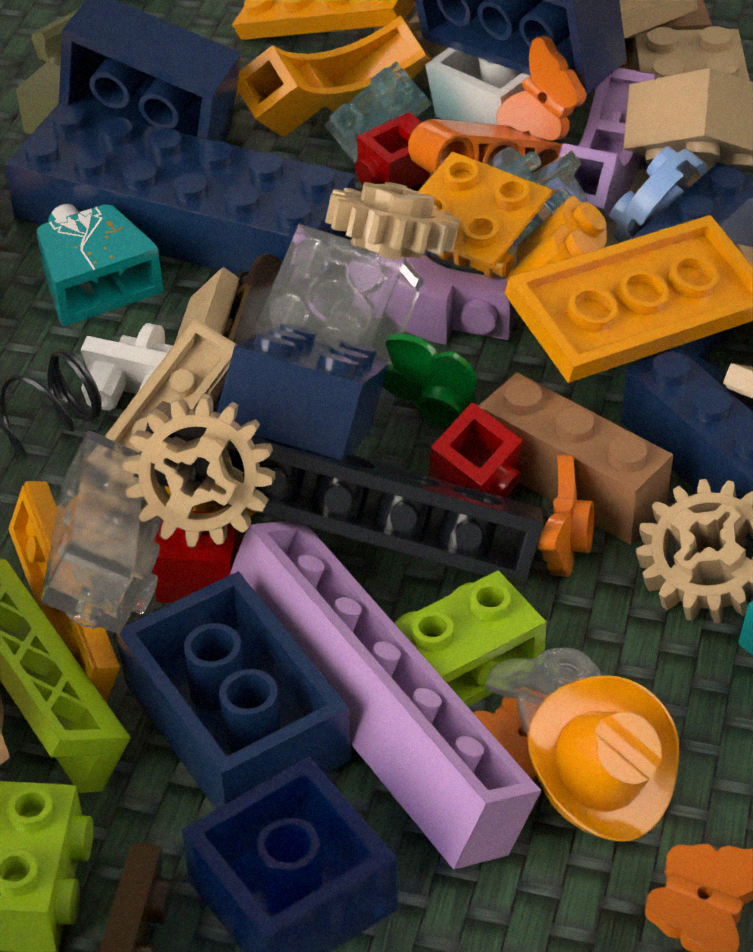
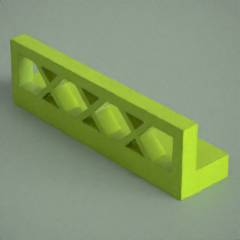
M0 559V681L49 755L56 757L73 785H76L77 791L79 793L102 792L131 737L90 678L87 677L83 668L8 561Z

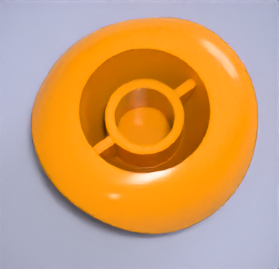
M603 675L570 682L552 692L540 704L530 723L528 750L538 781L554 808L577 828L603 839L627 842L638 839L652 830L669 806L679 764L677 729L663 703L652 692L634 681L617 676Z

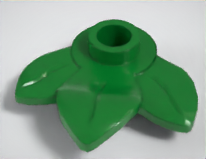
M402 333L388 336L386 349L392 365L388 366L383 384L387 391L400 399L416 402L417 411L425 419L443 427H450L472 402L476 404V399L472 392L477 385V377L471 365L462 356L453 351L437 354L430 343L417 336Z

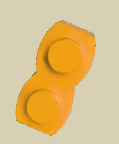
M575 196L569 197L519 242L516 249L518 264L509 272L507 282L510 276L603 248L607 242L606 221L601 212L588 202H581Z

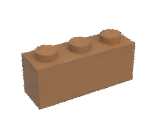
M517 372L478 406L523 440L517 468L521 473L518 483L552 502L555 498H558L556 454L573 455L577 500L593 501L595 510L594 525L631 545L640 536V524L653 523L655 521L652 505L656 501L668 506L673 461L672 453Z

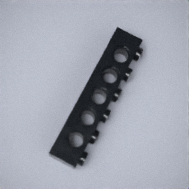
M162 401L150 412L152 413L155 409H158L170 419L172 418L171 403ZM147 422L145 431L153 434L154 432ZM187 427L173 432L168 437L173 439L176 436L187 442L202 437L207 428ZM252 436L251 439L254 445L265 443L271 444L273 448L271 455L259 462L260 467L268 468L275 472V479L272 485L257 486L256 488L269 499L260 513L484 576L499 570L510 583L525 587L544 524L541 507L353 454H349L342 461L263 437ZM230 441L227 450L232 466L242 471V476L244 477L242 458L237 448ZM198 457L190 465L193 468L190 479L201 484L209 476L207 468L210 463L206 459ZM155 469L158 483L169 487L165 474ZM134 473L133 477L139 478V475Z

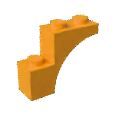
M400 15L371 35L330 51L299 54L287 52L272 45L239 71L237 90L254 118L284 138L324 106L352 125L426 68L425 64L431 61L432 58L410 23Z

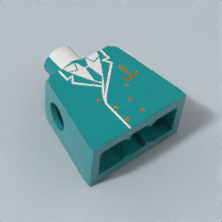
M71 204L60 205L51 212L48 223L40 225L36 230L44 274L59 321L63 327L163 293L157 246L113 205L103 204L82 212Z

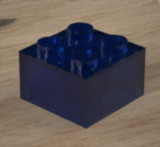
M309 756L181 830L190 884L243 952H331L398 910L397 857Z

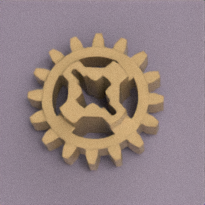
M364 182L362 192L351 188H344V191L333 190L329 200L325 223L332 224L331 228L334 230L346 231V236L352 237L351 244L353 246L378 253L381 257L401 260L402 257L421 259L425 250L436 254H443L444 251L453 252L461 220L460 218L453 217L452 212L437 210L438 206L434 205L435 197L432 195L423 194L411 190L405 185L396 183L372 184Z
M204 394L200 398L196 410L190 411L185 399L178 397L171 402L172 418L169 419L158 409H155L146 417L150 428L154 432L153 434L137 430L131 436L130 443L142 451L141 455L129 456L123 462L122 469L139 475V480L131 484L125 492L127 498L144 496L148 504L139 515V519L142 522L151 520L157 515L164 520L160 537L167 540L177 528L186 530L187 545L195 547L202 532L209 531L216 545L224 543L227 538L228 523H231L234 528L242 533L249 528L252 522L248 512L245 510L246 507L262 512L269 499L256 488L257 486L272 485L275 479V472L268 468L260 467L259 462L269 457L273 448L271 444L265 443L254 445L251 438L260 426L256 419L245 423L243 426L234 421L238 412V404L231 402L220 414L213 411L211 395ZM187 427L207 428L202 437L187 442L176 436L173 439L168 437L173 432ZM230 441L237 448L242 458L244 477L242 476V471L232 466L227 450ZM198 457L204 458L210 463L207 468L209 476L201 484L190 479L193 469L190 465ZM155 469L166 476L172 494L169 499L159 486ZM212 500L224 506L226 503L230 504L224 509L212 513L192 512L195 505Z
M707 479L699 480L698 494L688 496L686 491L680 486L673 488L676 503L669 507L656 501L652 505L657 524L641 523L639 527L642 542L646 545L636 548V554L640 568L646 569L642 574L648 591L660 589V601L662 607L666 610L674 607L679 601L683 602L686 620L690 621L696 618L701 608L710 610L714 623L722 621L723 607L732 605L741 616L746 615V597L750 594L753 595V557L751 560L747 558L743 547L746 545L745 536L748 533L753 538V491L746 494L740 500L737 498L734 482L728 480L720 493H713ZM671 541L676 544L677 553L673 556L675 565L670 568L666 561L667 550Z

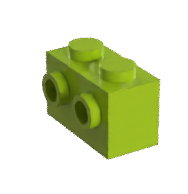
M499 570L474 583L470 582L461 585L452 594L419 611L408 612L394 623L467 707L544 666L547 621Z
M0 781V951L58 952L64 925H74L76 922L80 903V885L78 879H74L78 861L89 860L93 844V819L91 816L82 815L76 785Z

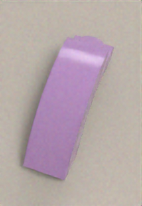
M617 68L596 87L586 128L579 146L562 144L551 186L553 194L549 198L555 207H559L569 197L575 196L581 202L592 204L601 212L603 217L609 218L610 211L617 201L630 191L642 155L623 149L629 84L657 79L655 74Z
M362 248L363 277L366 292L376 309L397 327L419 338L444 345L447 344L452 330L509 340L515 325V308L504 294L507 279L498 277L491 279L481 274L446 268L429 259L425 255L427 250L422 254L421 259L402 257L401 260L381 257L376 252Z

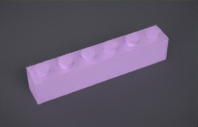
M292 521L250 524L245 532L229 575L240 572L349 707L350 741L357 753L364 759L453 870L508 856L541 789L309 526Z

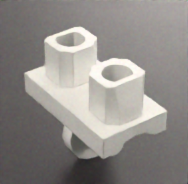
M146 323L140 330L137 338L123 335L119 342L91 336L86 337L80 351L87 369L97 384L102 401V410L110 411L115 409L123 391L137 394L171 350L173 345L165 344V332L162 326ZM82 383L83 395L86 403L91 407L87 390Z

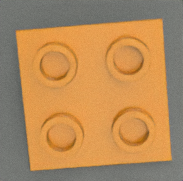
M455 152L450 153L418 191L435 197L434 205L438 206L437 210L452 212L453 217L460 218L461 220L453 252L444 251L443 254H439V257L446 261L453 258L454 263L461 267L467 265L470 261L471 268L484 272V275L491 279L498 275L504 278L508 276L514 265V256L508 254L507 250L553 194L550 188Z

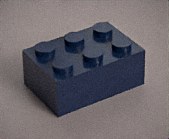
M86 0L62 30L58 103L67 106H77L84 110L113 117H123L130 121L163 129H173L180 133L213 141H224L231 130L242 53L120 1Z
M281 323L279 329L269 328L268 331L257 334L255 337L235 345L217 413L221 414L231 402L238 404L235 422L243 426L245 423L256 419L260 423L254 435L339 461L346 458L370 434L389 366L388 363L375 360L377 352L375 349L350 341H340L339 347H330L315 342L316 332L287 323Z
M239 571L116 630L125 684L227 826L352 761L349 707Z

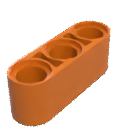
M430 119L420 123L413 130L408 141V152L411 159L418 166L432 174L451 152H455L550 189L562 144L532 136L530 131L520 132L513 127L498 124Z

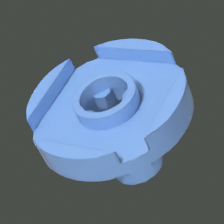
M670 146L665 147L648 166L646 173L650 177L636 194L632 191L625 193L610 211L609 218L617 224L613 237L618 242L630 240L690 187L687 183L694 172L702 177L706 172L707 164L689 149H683L677 153Z

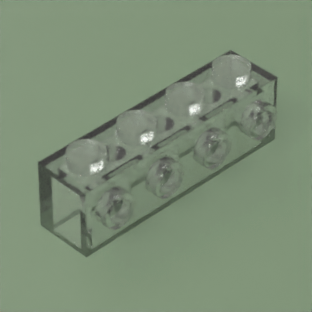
M88 430L61 483L41 602L64 611L71 620L87 628L102 627L120 635L131 612L143 614L154 594L158 576L152 574L151 571L157 560L160 545L153 541L159 530L162 518L157 515L151 520L142 522L139 519V515L148 504L144 496L127 498L125 491L139 478L133 477L134 473L122 469L123 462L129 456L139 455L140 452Z

